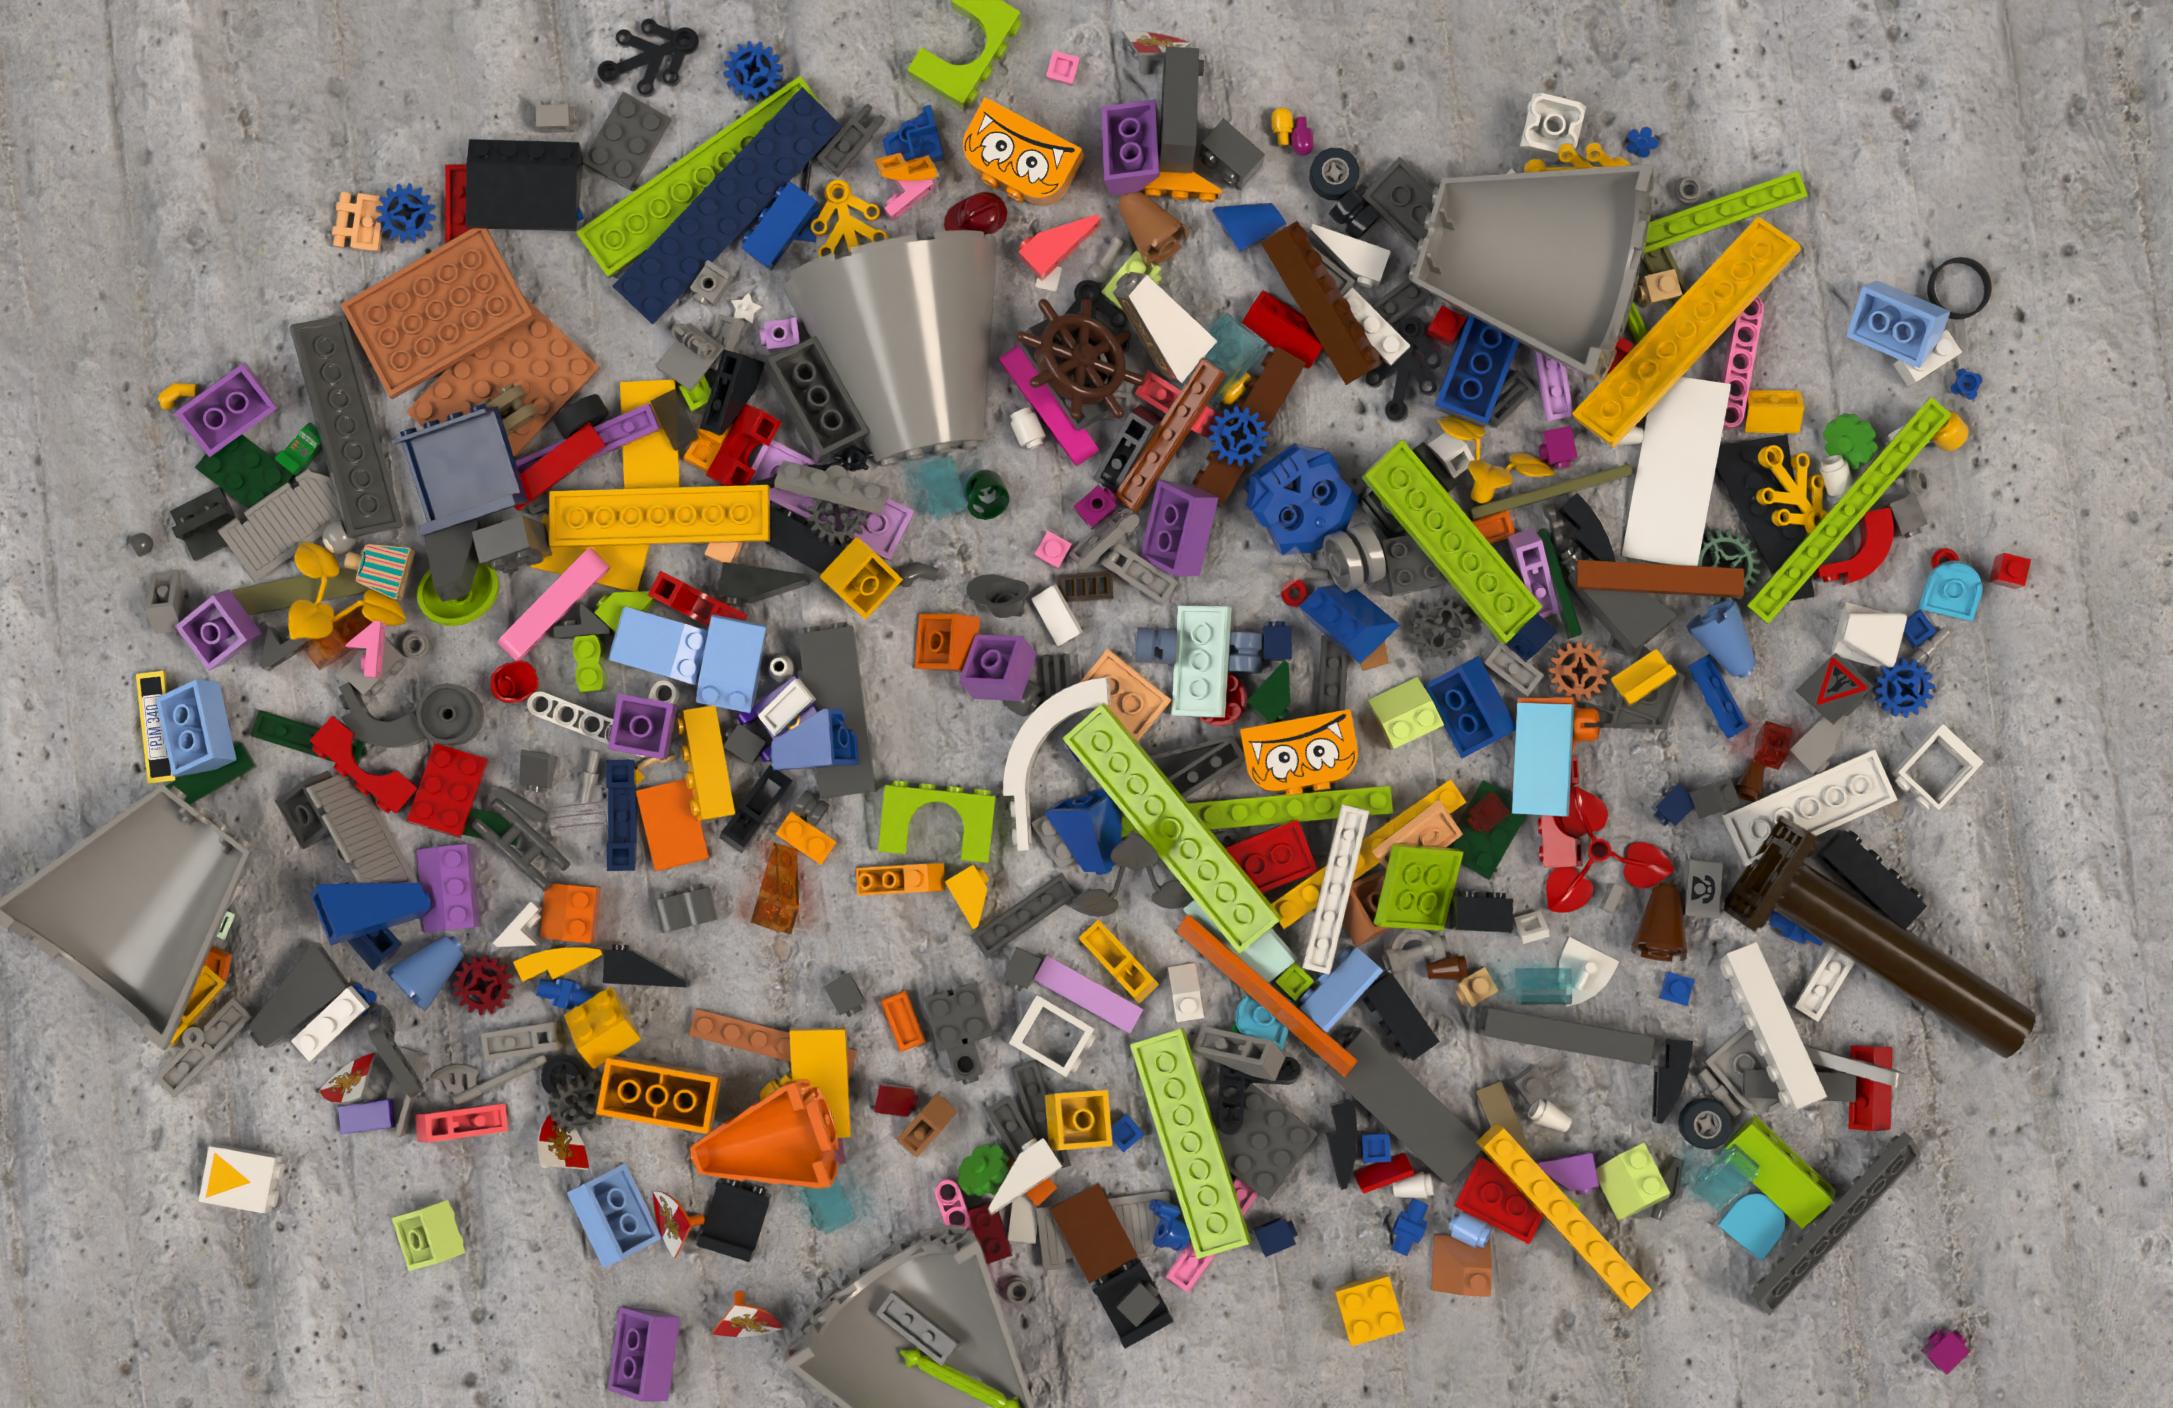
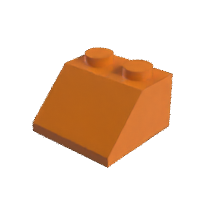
M919 614L914 669L963 672L975 634L980 632V617L961 614Z
M551 883V887L544 891L540 938L595 943L601 887Z

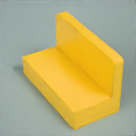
M1749 390L1746 403L1745 432L1799 433L1804 412L1801 391Z
M1655 649L1614 676L1611 681L1630 707L1674 678L1677 673L1671 664L1668 665L1660 652Z

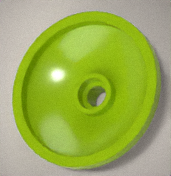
M478 564L469 594L442 602L433 586L431 570L429 569L422 577L418 586L417 600L419 607L429 620L440 625L459 626L470 623L484 615L494 604L499 593V577L495 569L493 570L491 567Z

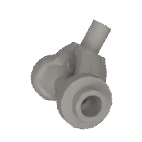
M1401 928V931L1397 932L1391 940L1389 947L1384 948L1385 954L1381 955V959L1386 971L1391 970L1392 974H1397L1404 969V966L1410 960L1422 956L1433 957L1435 960L1446 958L1445 952L1449 951V946L1445 935L1439 936L1438 932L1432 933L1429 930ZM1418 940L1422 942L1421 946L1402 950L1409 941Z

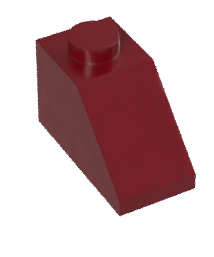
M883 1081L879 1085L874 1113L909 1117L911 1110H917L919 1095L914 1094L915 1087Z

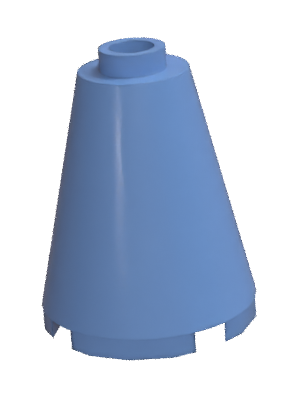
M1735 600L1720 601L1706 609L1708 613L1702 618L1698 614L1688 623L1687 629L1689 633L1732 677L1739 676V678H1744L1754 671L1753 667L1756 664V660L1739 606Z
M444 935L389 968L386 974L392 981L395 980L399 988L425 1012L463 958L464 954L461 950L464 946L454 936L447 938Z

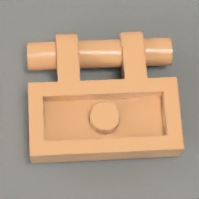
M340 193V200L336 202L335 211L338 212L336 226H333L332 236H334L333 247L344 248L345 238H351L350 247L352 249L380 253L381 230L384 226V223L376 222V219L382 216V214L376 212V207L383 206L379 201L380 196L358 193L356 204L350 203L351 193ZM349 214H355L353 228H347Z

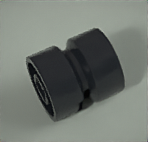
M1351 189L1332 208L1328 215L1336 223H1346L1345 231L1352 238L1360 239L1381 215L1371 205L1363 206L1364 200L1354 189Z

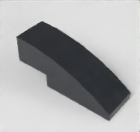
M1577 492L1558 510L1577 529L1570 539L1593 560L1616 562L1609 538L1600 520Z
M769 765L722 830L720 839L742 854L793 780L780 771L773 770V766Z
M1666 1039L1665 1066H1654L1652 1122L1663 1124L1682 1092L1691 1063L1692 1040Z
M1352 1099L1330 1103L1336 1131L1326 1133L1338 1185L1341 1190L1348 1187L1357 1150V1117Z

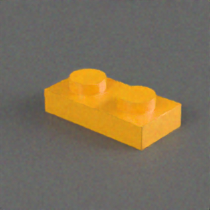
M793 812L789 813L776 832V835L820 865L824 863L837 843L834 839L816 827L811 826L806 820Z

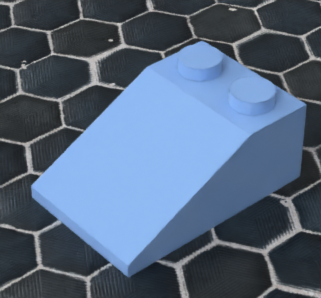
M623 606L608 660L695 685L704 655L708 631Z
M712 614L699 675L697 703L747 713L751 712L757 697L767 625Z

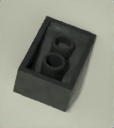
M1424 442L1412 450L1447 493L1458 485L1456 480L1447 472ZM1370 487L1358 495L1360 506L1388 539L1394 538L1404 529Z
M723 562L718 595L724 599V603H727V605L743 607L744 603H755L810 585V578L806 574Z

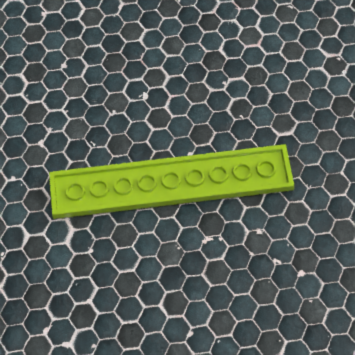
M801 75L576 232L608 278H611L638 259L801 87L821 105Z
M1105 703L1097 707L1062 738L1143 838L1156 849L1161 860L1239 954L1283 919Z

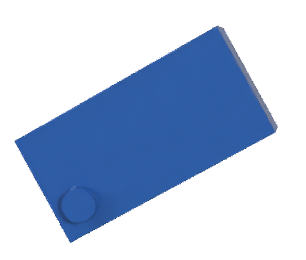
M1468 314L1432 408L1482 428L1488 425L1519 341Z

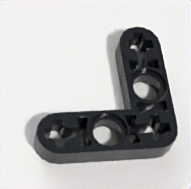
M1285 1057L1280 1070H1284L1285 1065H1289L1290 1069L1295 1072H1292L1291 1076L1288 1077L1285 1076L1284 1071H1279L1275 1081L1244 1075L1243 1072L1238 1070L1235 1073H1230V1069L1225 1068L1228 1066L1220 1064L1218 1127L1220 1131L1227 1135H1234L1241 1130L1244 1119L1245 1083L1293 1084L1300 1075L1301 1067L1299 1062L1292 1057ZM1227 1088H1235L1239 1092V1097L1235 1101H1230L1224 1097L1223 1092ZM1228 1108H1234L1233 1120L1238 1121L1234 1122L1233 1127H1229L1228 1123L1223 1121L1227 1120Z

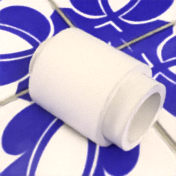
M1027 407L1010 415L1012 419L1010 424L1021 448L1027 447L1028 450H1032L1043 444L1042 439L1046 435L1036 412H1032L1031 408Z
M1832 455L1821 461L1822 467L1820 472L1828 494L1841 498L1854 481L1847 461L1843 460L1841 455Z

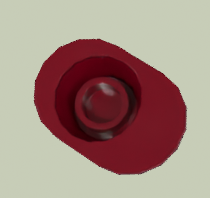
M981 192L974 194L949 209L944 220L945 231L972 230L982 231L984 236L986 234H994L1003 227L1007 220L1006 204L994 193Z

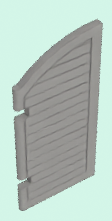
M308 468L295 477L300 484L293 489L290 483L287 482L243 512L248 519L242 524L236 517L217 530L255 581L295 555L300 543L314 542L323 536V531L329 523L335 520H342L331 477L312 472Z
M339 774L306 788L317 809L323 807L326 814H323L321 818L346 863L348 864L353 861L356 869L351 872L357 883H418L370 794L366 796L354 786L357 781L348 774L345 778Z
M1165 1190L1107 1198L1138 1255L1136 1259L1152 1257L1153 1251L1156 1248L1153 1245V1237L1161 1219L1154 1214V1211L1149 1209V1204L1152 1199L1170 1203V1191ZM1055 1205L1037 1207L1036 1214L1043 1271L1066 1268L1065 1259L1074 1258V1266H1080L1049 1209Z

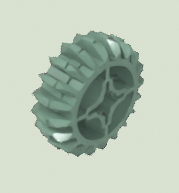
M1720 529L1714 530V537L1709 532L1705 533L1701 544L1698 566L1702 567V559L1708 548L1711 552L1709 555L1711 558L1710 567H1717L1720 562L1727 563L1733 560V563L1729 564L1728 568H1735L1738 563L1743 562L1744 593L1748 594L1751 590L1747 584L1756 585L1757 583L1756 579L1751 577V575L1760 574L1759 569L1753 568V565L1760 563V559H1752L1751 555L1757 552V549L1752 548L1748 550L1747 546L1751 541L1747 539L1741 543L1742 534L1740 532L1732 538L1731 529H1727L1724 536ZM1717 544L1730 546L1738 554L1728 556L1722 549L1718 548ZM1703 596V598H1704L1705 600H1707V599H1709V598L1711 597V596ZM1713 597L1714 603L1720 602L1721 597ZM1723 597V600L1731 601L1732 599L1730 597Z

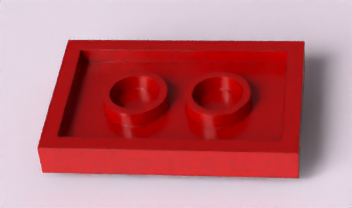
M434 743L407 818L408 823L462 838L489 762L488 759Z
M1297 818L1224 847L1261 893L1318 871Z
M1480 1156L1477 1157L1453 1205L1527 1244H1530L1543 1218L1540 1212L1496 1164Z

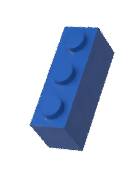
M789 181L787 186L783 184L777 190L774 196L776 201L771 208L766 207L761 212L758 218L760 223L755 230L750 229L742 239L744 245L741 248L771 271L820 205L814 198L791 181Z

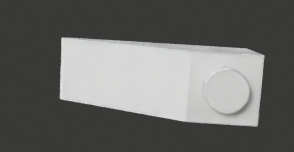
M1312 224L1309 235L1351 278L1357 279V284L1367 288H1372L1373 285L1378 287L1391 252L1390 250Z
M1034 1138L1021 1147L1023 1152L1019 1154L988 1208L991 1216L1061 1170L1060 1162L1044 1138L1040 1141Z

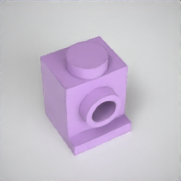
M797 317L764 322L765 329H760L762 346L767 345L769 353L786 351L801 343ZM776 330H783L784 336L776 338L774 336Z

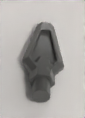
M1672 1156L1663 1170L1661 1176L1670 1191L1669 1198L1652 1205L1654 1206L1651 1214L1652 1218L1661 1221L1664 1212L1668 1211L1669 1204L1678 1199L1683 1160Z

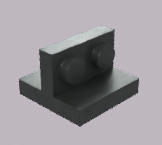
M217 487L170 511L176 523L172 530L176 538L184 540L194 561H198L228 546L217 530L232 521L236 516L222 488Z

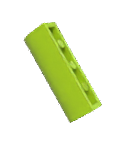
M1755 1114L1733 1133L1721 1150V1153L1801 1229L1831 1205L1835 1199L1836 1190Z

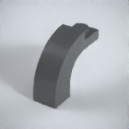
M350 682L339 687L342 693L339 695V699L343 707L351 711L341 718L347 727L362 740L381 747L404 748L429 739L418 726L416 712L413 711L394 721L382 722L371 715L359 691Z

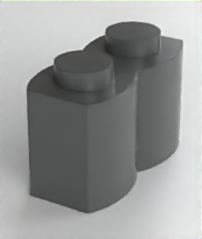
M703 883L687 887V893L677 895L676 890L661 893V899L655 900L662 933L718 920L711 888H704Z

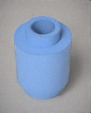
M1463 1211L1459 1216L1456 1214L1453 1216L1448 1228L1452 1231V1238L1474 1248H1477V1246L1484 1248L1492 1232V1228L1487 1226V1222Z

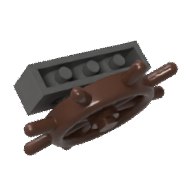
M1041 299L1038 302V306L1047 319L1028 328L1026 332H1018L1016 336V342L1038 372L1037 376L1030 379V386L1038 388L1046 384L1078 431L1101 420L1109 411H1111L1115 418H1123L1124 410L1113 396V393L1121 386L1123 381L1137 386H1142L1145 382L1142 375L1126 370L1125 356L1121 344L1131 339L1130 331L1124 330L1113 335L1106 326L1091 318L1092 302L1090 299L1082 300L1080 314H1065L1062 316L1057 315L1048 300ZM1069 331L1078 332L1077 342ZM1089 338L1092 339L1097 345L1092 346L1091 344H1088ZM1104 353L1107 362L1099 360L1097 357ZM1097 371L1109 375L1106 384Z

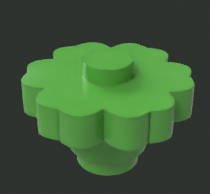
M1843 413L1827 423L1823 437L1827 441L1825 451L1829 456L1841 455L1843 460L1847 461L1849 468L1858 469L1864 463H1868L1874 458L1875 452L1878 449L1877 444L1873 441L1876 433L1868 421H1860L1857 414Z
M986 1143L976 1147L972 1152V1156L965 1157L958 1168L960 1177L957 1183L967 1195L974 1193L978 1197L988 1193L996 1195L1009 1171L1006 1165L1009 1161V1156L999 1145L991 1147Z

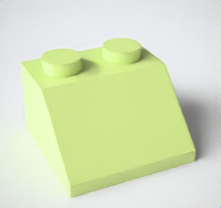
M1418 677L1367 700L1391 750L1444 726L1433 700Z
M1645 1143L1619 1154L1596 1168L1598 1183L1618 1222L1669 1198L1670 1191Z
M448 1200L391 1218L408 1271L434 1265L465 1253L463 1238L458 1231L454 1219L455 1214Z

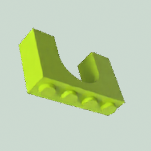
M951 0L952 9L978 24L984 31L987 40L982 54L969 64L953 65L921 47L907 69L908 77L963 111L968 104L972 106L979 95L977 89L981 82L986 83L994 71L992 68L993 63L996 59L1001 60L1008 49L1006 43L1010 36L1015 37L1023 25L1021 22V12L1002 0Z
M892 780L891 786L885 785L878 851L907 854L910 823L914 814L926 804L941 802L952 806L962 818L964 834L961 860L989 863L996 797L990 796V790L974 789V794L963 793V788L947 786L946 791L935 790L936 785L919 783V788L908 787V782Z

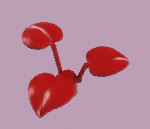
M1575 786L1570 791L1569 816H1562V823L1564 828L1576 837L1588 834L1592 841L1588 848V857L1590 859L1579 874L1573 867H1558L1551 872L1546 883L1547 906L1552 912L1566 913L1586 905L1593 894V885L1583 877L1593 863H1604L1609 857L1626 864L1623 870L1624 877L1632 886L1645 889L1655 886L1671 875L1674 868L1668 857L1660 849L1646 842L1631 844L1627 849V858H1623L1614 851H1611L1610 844L1606 840L1597 839L1592 831H1599L1605 826L1608 819L1607 807L1597 796Z

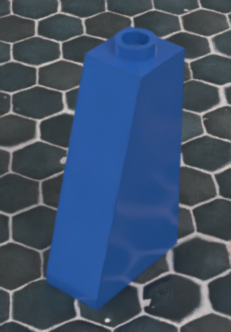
M421 883L320 884L310 894L330 946L422 918L430 909L431 904L427 891H423Z

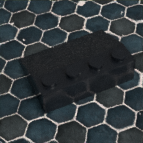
M469 139L466 163V228L577 231L583 171V155L580 143Z

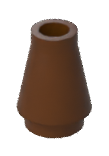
M1750 759L1749 765L1735 785L1738 797L1755 802L1758 796L1762 795L1764 772L1767 765L1765 762L1759 759Z
M1457 953L1444 959L1427 963L1429 980L1462 981V978L1468 977L1465 955L1458 956Z

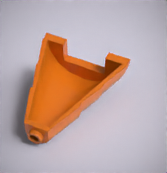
M807 1079L795 1080L786 1083L763 1100L754 1103L735 1118L727 1119L689 1148L691 1161L696 1166L698 1174L738 1181L748 1179L778 1185L782 1183L817 1189L831 1187L838 1171L839 1163L834 1161V1151L839 1150L835 1122L824 1095L818 1087L812 1088L810 1086L811 1081Z

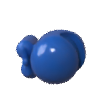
M1152 1199L1149 1209L1154 1211V1214L1161 1219L1154 1233L1153 1245L1159 1248L1169 1247L1174 1251L1184 1250L1190 1244L1191 1238L1186 1222L1176 1218L1178 1215H1181L1179 1207L1162 1200Z

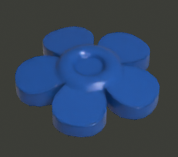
M1643 127L1640 133L1638 130L1632 129L1628 133L1630 142L1627 143V150L1630 153H1635L1638 150V155L1641 158L1648 157L1650 149L1657 148L1658 139L1651 137L1652 129L1649 127Z

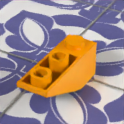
M1193 171L1192 173L1160 172L1158 178L1140 190L1149 198L1172 195V199L1183 201L1188 200V197L1199 198L1200 202L1213 203L1215 199H1221L1222 189Z
M944 863L856 868L857 896L945 891Z

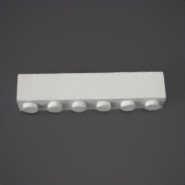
M1757 942L1727 953L1720 959L1722 962L1720 964L1721 971L1733 986V998L1738 1005L1741 1004L1745 1013L1743 1015L1744 1022L1756 1037V1049L1761 1056L1765 1057L1768 1064L1767 1073L1770 1079L1776 1082L1780 1090L1778 1096L1783 1107L1788 1108L1789 1113H1792L1825 1099L1827 1095Z

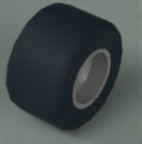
M1329 148L1321 151L1315 157L1309 171V181L1312 189L1320 197L1327 200H1340L1351 189H1355L1359 179L1360 167L1356 158L1349 151L1342 148Z
M1706 1098L1694 1099L1687 1103L1681 1110L1678 1119L1679 1131L1684 1140L1692 1146L1705 1150L1715 1149L1724 1144L1730 1136L1732 1129L1731 1116L1727 1109L1719 1102Z

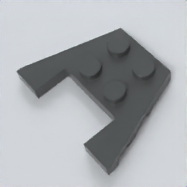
M1612 635L1606 648L1633 658L1632 664L1651 652L1643 646L1630 656ZM1673 668L1677 673L1674 678L1630 707L1620 695L1615 711L1587 702L1585 708L1598 710L1600 721L1597 723H1585V727L1666 730L1685 676Z

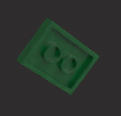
M243 434L211 457L205 454L195 467L248 509L287 482L291 483L295 478L294 474Z
M1482 780L1456 824L1463 835L1447 846V848H1457L1463 851L1461 864L1490 880L1528 814H1512L1513 797Z

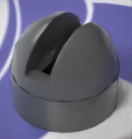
M138 533L129 537L132 547L139 557L148 554L152 550L153 540L148 534Z

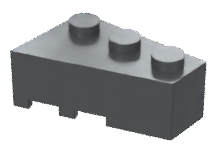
M1232 735L1149 756L1184 799L1245 760V754Z

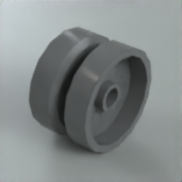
M445 683L435 685L424 693L418 702L416 717L418 726L426 737L437 743L456 746L466 744L476 737L483 725L484 711L483 705L475 693L465 687ZM453 711V717L451 719H448L446 716L447 713H451Z

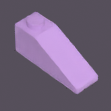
M1533 528L1507 536L1518 578L1543 606L1537 613L1542 618L1559 613L1542 539Z

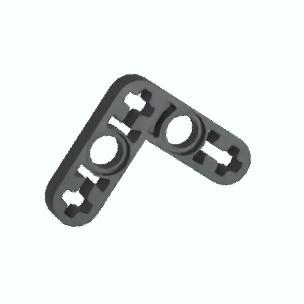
M382 1005L370 1013L368 1035L404 1092L411 1098L422 1092L423 1086L419 1077L394 1041L396 1024L389 1010Z

